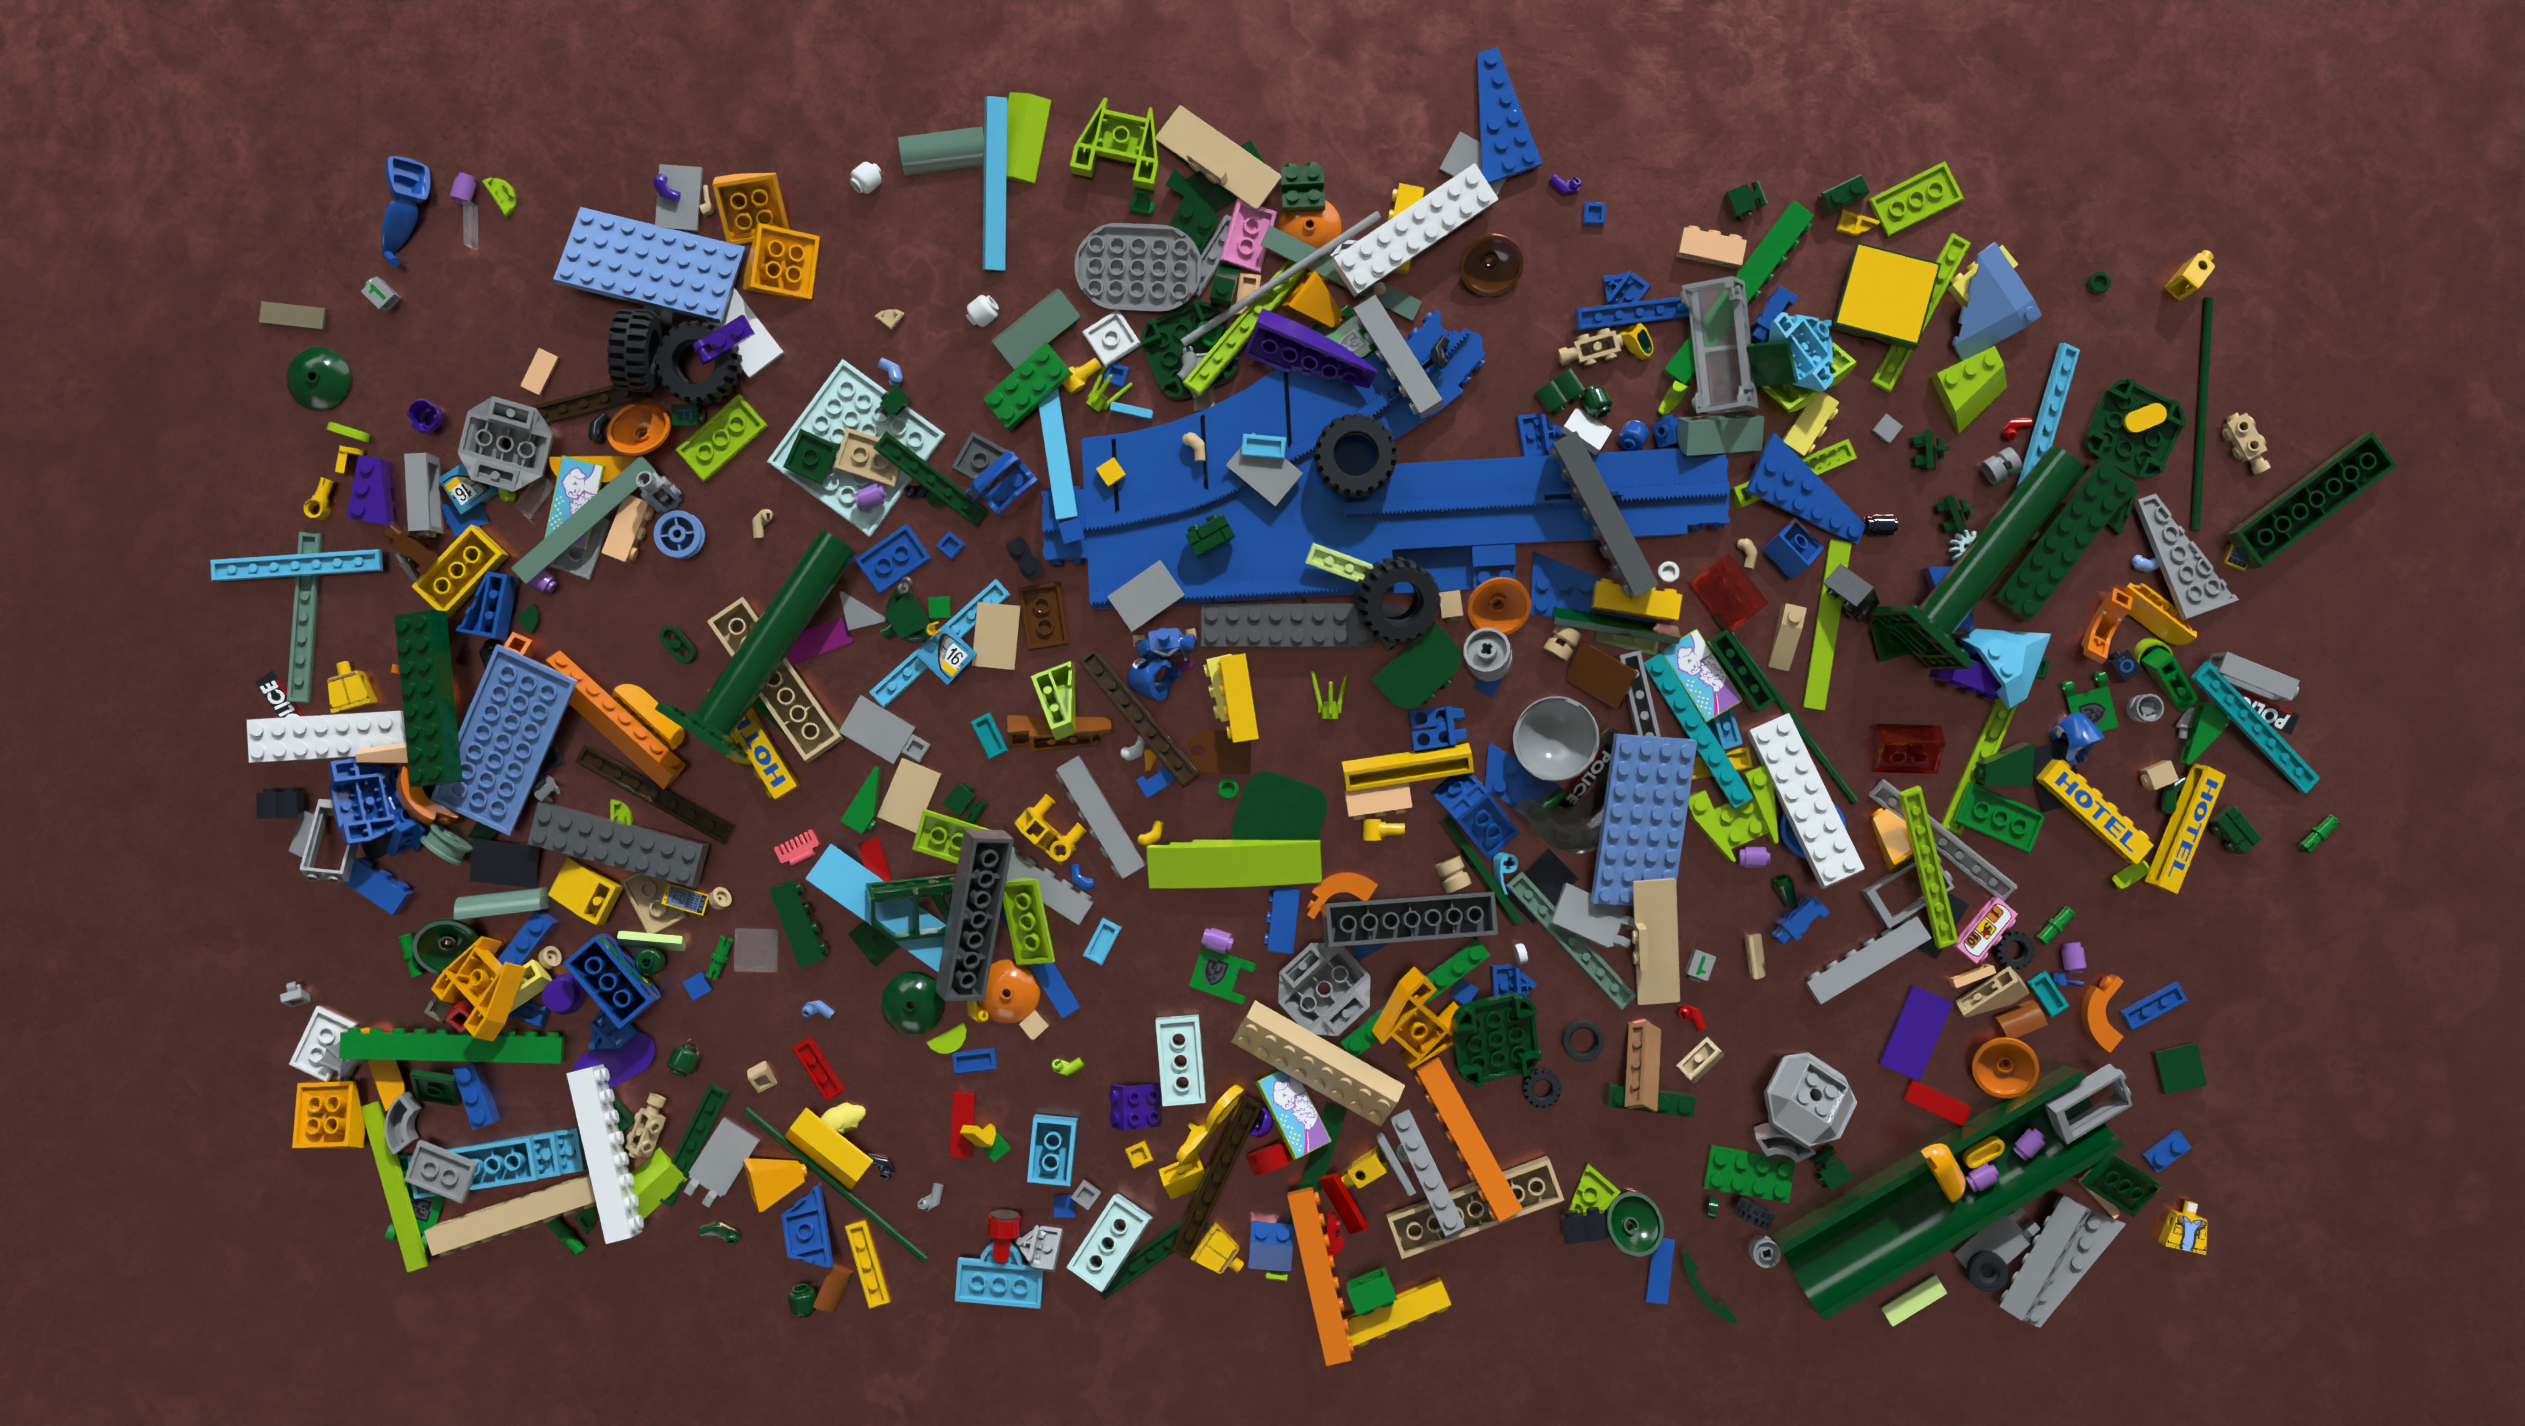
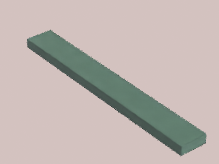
M1269 225L1260 244L1294 263H1298L1318 250ZM1326 254L1306 267V269L1312 272L1315 271L1318 275L1348 289L1330 262L1334 257ZM1384 283L1386 292L1377 296L1382 306L1413 321L1422 301ZM1371 286L1359 295L1365 298L1373 293L1374 289Z
M642 455L638 457L511 567V569L525 584L530 582L639 487L636 484V477L640 472L648 471L652 474L657 471Z
M299 532L297 554L322 553L323 534ZM320 575L297 576L295 579L286 702L311 703Z
M1522 871L1505 885L1621 1011L1637 997L1584 938L1549 923L1555 907Z

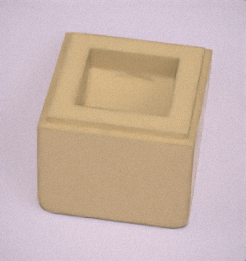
M1036 1010L1019 1024L1032 1041L1049 1026Z
M766 1061L747 1070L748 1080L758 1094L777 1084Z

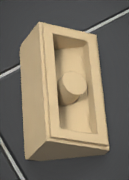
M1761 934L1745 935L1750 977L1753 979L1765 977L1766 969Z
M1706 1037L1676 1066L1692 1084H1695L1724 1057V1054Z

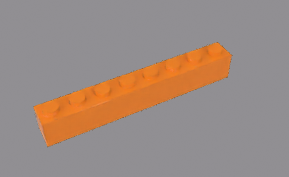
M559 650L545 660L543 665L578 680L569 704L663 790L678 778L686 765L565 654Z
M1437 1056L1415 1068L1417 1074L1414 1077L1419 1086H1425L1427 1093L1424 1095L1430 1105L1434 1104L1438 1112L1435 1115L1440 1124L1445 1123L1448 1131L1445 1133L1451 1144L1455 1142L1459 1150L1456 1153L1462 1163L1466 1161L1470 1169L1466 1171L1472 1182L1477 1181L1480 1189L1477 1191L1483 1201L1487 1200L1491 1206L1488 1211L1494 1221L1498 1219L1499 1223L1523 1211L1439 1057Z
M1313 1187L1288 1192V1201L1326 1366L1352 1361L1351 1354L1355 1353L1352 1340L1348 1341L1346 1332H1350L1348 1320L1343 1319L1341 1311H1345L1343 1299L1338 1298L1336 1291L1340 1289L1338 1277H1333L1332 1269L1335 1268L1333 1255L1328 1256L1327 1248L1330 1247L1328 1234L1324 1235L1322 1226H1326L1323 1213L1319 1214L1317 1205H1321L1319 1193L1314 1192Z

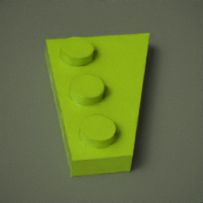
M1587 1163L1568 1210H1577L1578 1213L1586 1212L1587 1208L1599 1207V1210L1605 1211L1621 1192Z

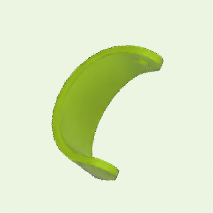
M1674 380L1658 409V413L1661 416L1670 414L1685 398L1689 387Z
M2148 637L2142 639L2136 645L2133 657L2140 665L2142 653L2154 645L2164 646L2166 651L2172 655L2173 652L2160 639Z
M2141 860L2138 864H2131L2117 872L2112 877V880L2118 890H2122L2142 879L2151 869L2146 861Z

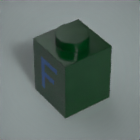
M671 404L672 426L675 428H701L702 422L705 421V411L698 404Z

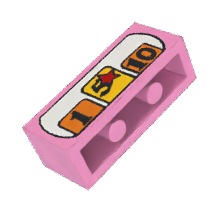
M1991 897L1958 937L1959 942L1951 946L1970 962H1982L1987 957L1989 948L1992 945L1995 946L2002 939L2001 934L2004 930L2014 925L2016 921L2014 918L2018 914L1998 897Z

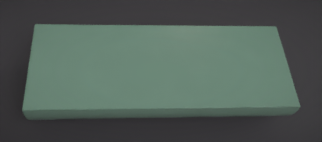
M983 126L898 137L900 157L905 176L984 166Z
M1057 288L991 340V342L1015 370L1045 342L1049 343L1081 316L1062 291Z
M1755 413L1678 418L1677 438L1679 447L1686 456L1761 451L1764 416Z
M547 887L458 897L454 904V920L549 908Z

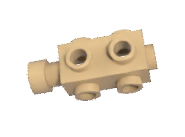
M1609 328L1597 331V335L1589 337V334L1576 337L1577 341L1572 344V348L1567 349L1564 347L1558 349L1557 352L1561 366L1570 364L1574 360H1577L1578 365L1584 363V366H1590L1597 363V359L1604 358L1607 361L1616 358L1617 354L1621 351L1620 347H1623V340L1620 334L1616 335L1615 330L1610 331ZM1602 343H1608L1609 349H1603ZM1583 348L1588 349V355L1582 354Z
M2238 412L2227 417V423L2222 425L2224 428L2222 435L2225 440L2232 442L2234 446L2232 452L2235 458L2241 459L2242 462L2249 460L2254 475L2271 468L2268 461H2264L2261 453L2267 450L2266 441L2262 435L2258 434L2254 419L2248 416L2247 413L2239 416Z
M650 1093L647 1099V1108H641L635 1115L634 1127L626 1138L627 1145L625 1148L629 1150L628 1155L636 1159L651 1157L666 1119L659 1113L660 1108H663L665 1104V1097Z

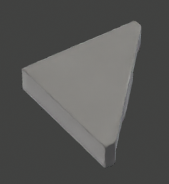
M843 591L839 592L849 631L888 622L887 618Z

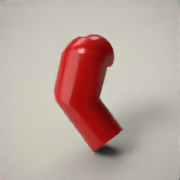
M2011 419L2003 429V436L2008 440H2014L2020 429L2032 427V419Z
M1689 1005L1680 1007L1678 1015L1681 1019L1693 1021L1696 1031L1706 1028L1698 1008Z

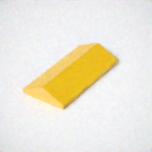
M808 1108L804 1109L784 1136L850 1190H852L873 1162L870 1157Z

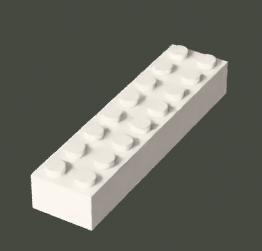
M1474 163L1336 255L1330 262L1352 295L1356 297L1492 206L1498 200V197Z
M403 711L247 720L249 763L356 757L355 754L359 749L406 742Z
M1785 714L1751 729L1747 736L1761 765H1765L1774 785V792L1821 890L1861 873L1865 868L1790 714Z
M604 1064L567 1073L605 1243L608 1244L632 1238L642 1232L644 1223L642 1216L638 1214L637 1210L639 1206L638 1197L633 1193L634 1179L627 1167L629 1157L624 1152L622 1145L624 1143V1136L618 1128L619 1114L617 1110H614L613 1106L614 1093L612 1089H609V1071L604 1067Z

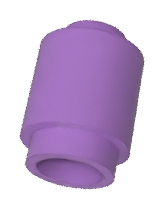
M461 172L458 173L450 193L453 203L466 206V203L471 204L476 188L475 177Z
M877 483L857 490L858 493L853 494L859 510H868L884 504V499L887 498L883 486L879 487Z
M542 570L526 585L545 595L547 593L550 594L555 589L557 583L554 576Z
M1744 847V849H1739V866H1744L1745 868H1766V864H1770V851H1766V847Z
M1211 928V930L1205 929L1201 945L1206 946V949L1225 954L1226 951H1231L1234 939H1231L1230 933Z
M2080 942L2063 944L2061 952L2064 970H2069L2070 974L2083 972L2082 968H2086L2084 948L2081 947Z
M2028 1128L2015 1142L2016 1146L2013 1150L2024 1160H2027L2029 1157L2032 1158L2045 1145L2043 1141L2045 1136L2036 1128L2033 1131Z
M1985 1163L1969 1172L1965 1179L1975 1193L1977 1191L1981 1192L1997 1183L1998 1179L1996 1177L2000 1175L1993 1164L1989 1166Z

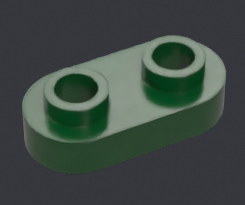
M668 625L661 629L659 633L660 642L676 661L689 663L695 658L696 650L679 628ZM673 632L675 634V638L673 640H669L668 636L670 633ZM684 649L688 650V655L686 657L682 655V651Z

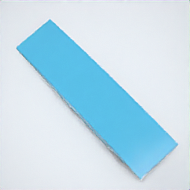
M830 844L805 879L871 925L866 883L883 882V880ZM906 897L901 900L887 899L882 902H875L876 920L893 932L914 930L912 900ZM919 906V930L947 926ZM945 936L896 942L939 972Z
M579 1127L446 1149L479 1163L470 1190L535 1181L541 1178L587 1170ZM413 1155L407 1156L408 1165H410ZM412 1185L414 1199L437 1196L435 1193Z

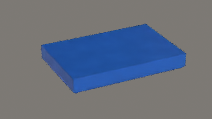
M905 524L859 556L855 561L877 593L881 595L900 582L903 577H907L932 558L910 526Z

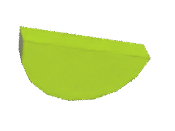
M499 178L482 180L503 214L508 217L516 206V194L513 187L505 180Z
M610 799V819L632 824V813L627 805L621 801Z
M965 1022L928 1041V1046L942 1054L955 1052L963 1045L966 1039L967 1027Z

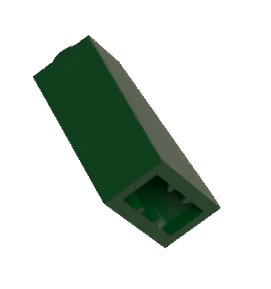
M1224 264L1219 265L1210 293V303L1223 309H1228L1233 305L1241 268Z
M2019 742L1977 761L1973 772L1975 784L1984 786L2032 787L2035 744Z

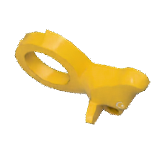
M1236 1084L1224 1093L1208 1114L1204 1125L1196 1126L1192 1122H1188L1187 1126L1191 1129V1132L1184 1145L1180 1147L1176 1154V1159L1181 1165L1200 1153L1214 1133L1237 1107L1241 1096L1245 1094L1243 1088Z

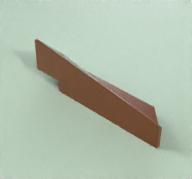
M1009 715L1007 716L1009 747L1013 748L1030 744L1031 752L1096 746L1100 742V737L1105 733L1112 732L1111 718L1075 717L1076 733L1055 741L1046 716Z

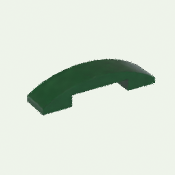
M1684 1248L1681 1249L1680 1256L1683 1270L1695 1293L1716 1315L1736 1324L1738 1320L1722 1300L1714 1304L1693 1275L1700 1270L1688 1252Z

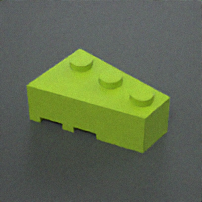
M1069 661L1031 676L1055 741L1076 733L1075 671L1072 662Z

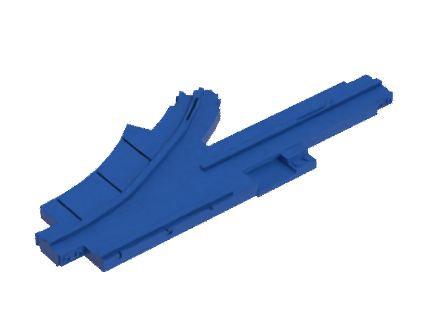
M1438 310L1433 314L1429 312L1422 320L1424 325L1419 330L1415 328L1408 335L1409 341L1403 337L1443 400L1444 406L1423 419L1420 418L1419 414H1413L1408 405L1411 403L1407 396L1403 398L1397 388L1399 386L1396 378L1394 380L1390 378L1386 371L1388 368L1385 361L1381 363L1375 353L1363 359L1377 369L1370 388L1344 384L1341 380L1337 379L1329 381L1322 379V376L1311 374L1309 377L1301 375L1302 372L1291 370L1289 373L1275 369L1236 395L1206 410L1173 422L1128 433L1083 438L1081 444L1084 489H1080V486H1073L1077 514L1085 539L1064 545L1058 523L1068 520L1056 521L1051 487L1046 488V491H1041V496L1043 497L1042 530L1044 547L1042 549L1045 561H1050V565H1061L1066 560H1071V564H1082L1085 559H1088L1089 602L1093 610L1115 609L1107 596L1159 560L1162 561L1185 594L1184 597L1171 605L1178 606L1354 596L1355 590L1360 588L1357 582L1305 563L1312 542L1370 564H1374L1377 561L1382 564L1384 563L1383 559L1388 557L1393 560L1395 557L1413 560L1432 575L1435 579L1434 582L1439 587V592L1475 590L1483 582L1496 577H1507L1516 580L1515 545L1593 541L1595 539L1589 530L1592 527L1589 520H1584L1579 511L1581 508L1578 500H1573L1569 492L1571 487L1568 481H1563L1559 474L1561 468L1558 462L1554 463L1550 455L1399 463L1395 465L1392 476L1383 488L1370 496H1362V498L1343 497L1339 493L1332 492L1328 486L1323 484L1314 464V452L1318 437L1325 426H1328L1332 420L1341 418L1345 414L1355 415L1356 413H1362L1363 416L1367 417L1370 415L1376 421H1381L1385 425L1384 427L1390 430L1393 435V441H1396L1438 414L1461 396L1464 391L1459 385L1464 387L1471 379L1469 374L1473 369L1478 371L1486 362L1484 360L1486 353L1482 350V337L1477 332H1470L1466 328L1460 333L1454 330L1446 331L1441 327V313ZM1441 335L1450 340L1444 349L1448 365L1443 369L1435 366L1431 357V349ZM1189 432L1195 433L1204 441L1206 461H1195L1194 449L1190 445H1184L1182 442V437ZM1254 432L1256 435L1286 437L1284 458L1303 473L1276 507L1226 467L1229 460L1242 446L1243 434H1252ZM1350 436L1338 444L1335 451V460L1340 470L1345 474L1360 476L1366 474L1374 466L1376 453L1373 445L1367 439L1360 436ZM1680 448L1597 453V455L1589 453L1634 538L1684 536L1688 534L1687 527H1690V530H1703V526H1711V529H1723L1724 525L1730 523V518L1728 519L1730 487L1727 477L1728 459H1726V454L1683 457V452ZM1114 457L1126 476L1110 487H1107L1096 471V468ZM1215 513L1219 516L1223 514L1236 538L1198 559L1185 536L1188 533L1187 529L1197 523L1199 526L1207 523L1206 518ZM1400 582L1390 586L1384 594L1414 593V590L1408 582Z

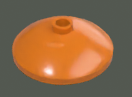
M1325 200V211H1282L1278 221V229L1319 249L1341 234V220L1333 205ZM1311 221L1313 222L1314 226L1312 228H1308L1306 226V223Z
M633 403L614 415L608 425L607 437L611 446L621 454L628 456L647 454L658 448L666 440L670 433L671 420L666 410L656 403Z
M1507 577L1492 578L1480 584L1471 594L1467 606L1468 617L1476 630L1494 628L1500 630L1504 635H1509L1521 628L1528 619L1531 611V599L1526 588L1517 580ZM1495 599H1499L1497 603H1493Z
M1011 959L997 961L991 964L985 1000L978 1001L979 1006L983 1011H987L989 1018L996 1022L1004 1024L1020 1022L1026 1019L1039 1003L1041 994L1039 980L1033 970L1026 964L1017 965L1016 960ZM1004 989L1010 990L1011 995L1009 997L1004 996Z
M1996 1038L1986 1042L1977 1050L1972 1062V1072L1976 1083L1986 1093L1998 1098H2015L2027 1093L2035 1085L2039 1076V1062L2034 1051L2024 1042L2014 1038ZM2008 1060L2009 1062L2007 1064H2003L2001 1061Z

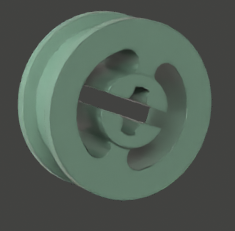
M435 822L431 823L430 832L427 836L421 837V842L442 859L458 866L462 865L463 856L466 852L472 851V846L449 828Z

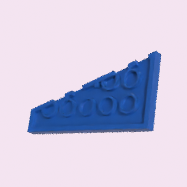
M1498 47L1477 53L1476 56L1482 175L1488 184L1542 165L1541 158Z
M1771 432L1745 491L1847 542H1852L1853 545H1858L1866 524L1775 432Z
M1533 551L1530 592L1531 611L1529 615L1552 617L1553 607L1658 623V619L1591 609L1594 584L1602 578Z

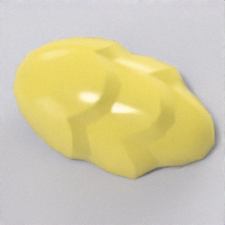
M846 1102L837 1107L830 1108L820 1119L840 1135H843L846 1132L857 1129L859 1123L866 1115V1110L863 1106L852 1105Z

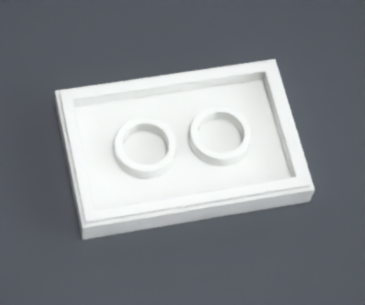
M316 1006L289 1065L324 1082H330L335 1070L317 1064V1061L325 1055L327 1046L335 1045L340 1041L341 1032L347 1031L348 1027H356L357 1023L321 1006Z

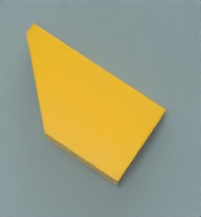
M1842 209L1835 231L1857 237L1878 226L1880 221Z

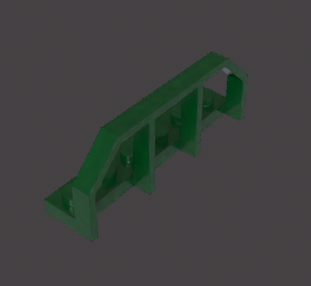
M956 873L866 883L871 925L894 942L945 936L947 926L919 930V897L931 894L945 895L951 892L952 899ZM913 897L914 930L893 932L876 920L875 902Z

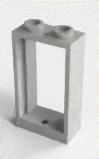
M428 453L404 454L408 531L416 533V536L436 538V534H443L441 483L438 480L441 477L440 458Z
M2229 652L2212 653L2208 661L2230 684L2274 702L2292 701L2299 692L2298 684L2300 680Z
M319 799L299 870L310 881H319L321 879L336 884L341 881L349 882L358 844L346 846L340 871L314 868L328 816H334L332 801Z
M1914 858L1862 890L1865 898L1885 928L1890 929L1926 906L1923 896L1891 916L1876 892L1881 887L1915 867ZM1941 867L1946 892L1955 888L1951 883L1953 878L1947 870L1944 871Z
M2109 1063L2087 1076L2084 1080L2044 1102L2055 1134L2066 1144H2069L2133 1106L2130 1099L2132 1094L2125 1084L2126 1077L2124 1073ZM2107 1085H2112L2113 1095L2071 1120H2067L2065 1110Z

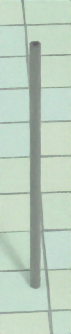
M1379 212L1372 213L1182 338L1181 342L1184 347L1381 219Z

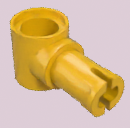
M1093 358L1081 367L1074 368L1072 366L1069 368L1073 375L1063 385L1070 395L1082 389L1086 385L1087 378L1102 368L1096 358Z
M320 477L315 495H312L311 499L304 504L303 509L306 516L318 520L326 519L329 516L330 507L328 504L330 500H328L334 481ZM319 504L320 511L315 515L314 507Z
M1363 819V841H1380L1386 836L1405 835L1404 823H1386L1382 819Z

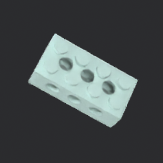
M1199 1014L1156 1018L1162 1105L1174 1106L1206 1103ZM1175 1034H1182L1185 1037V1041L1178 1044L1174 1041L1173 1036ZM1183 1055L1186 1057L1187 1062L1184 1065H1179L1176 1063L1175 1057ZM1179 1077H1186L1189 1083L1186 1086H1180L1177 1083V1079Z
M1119 1193L1113 1195L1066 1268L1100 1292L1105 1291L1153 1217ZM1119 1219H1122V1220L1125 1221V1223H1126V1228H1125V1230H1122V1229L1119 1228V1226H1118V1220H1119ZM1107 1237H1110V1238L1113 1239V1241H1114V1246H1113V1248H1110V1247L1107 1246V1244H1106V1239H1107ZM1096 1255L1102 1259L1101 1266H1098L1094 1261Z

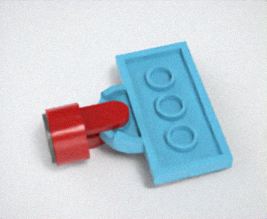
M1012 1210L992 1211L988 1217L987 1234L994 1238V1242L986 1246L982 1251L980 1259L958 1258L955 1301L1041 1308L1044 1271L1033 1269L1030 1263H1023L1022 1254L1018 1247L1010 1242L1011 1239L1017 1238L1020 1235L1021 1216L1017 1212Z

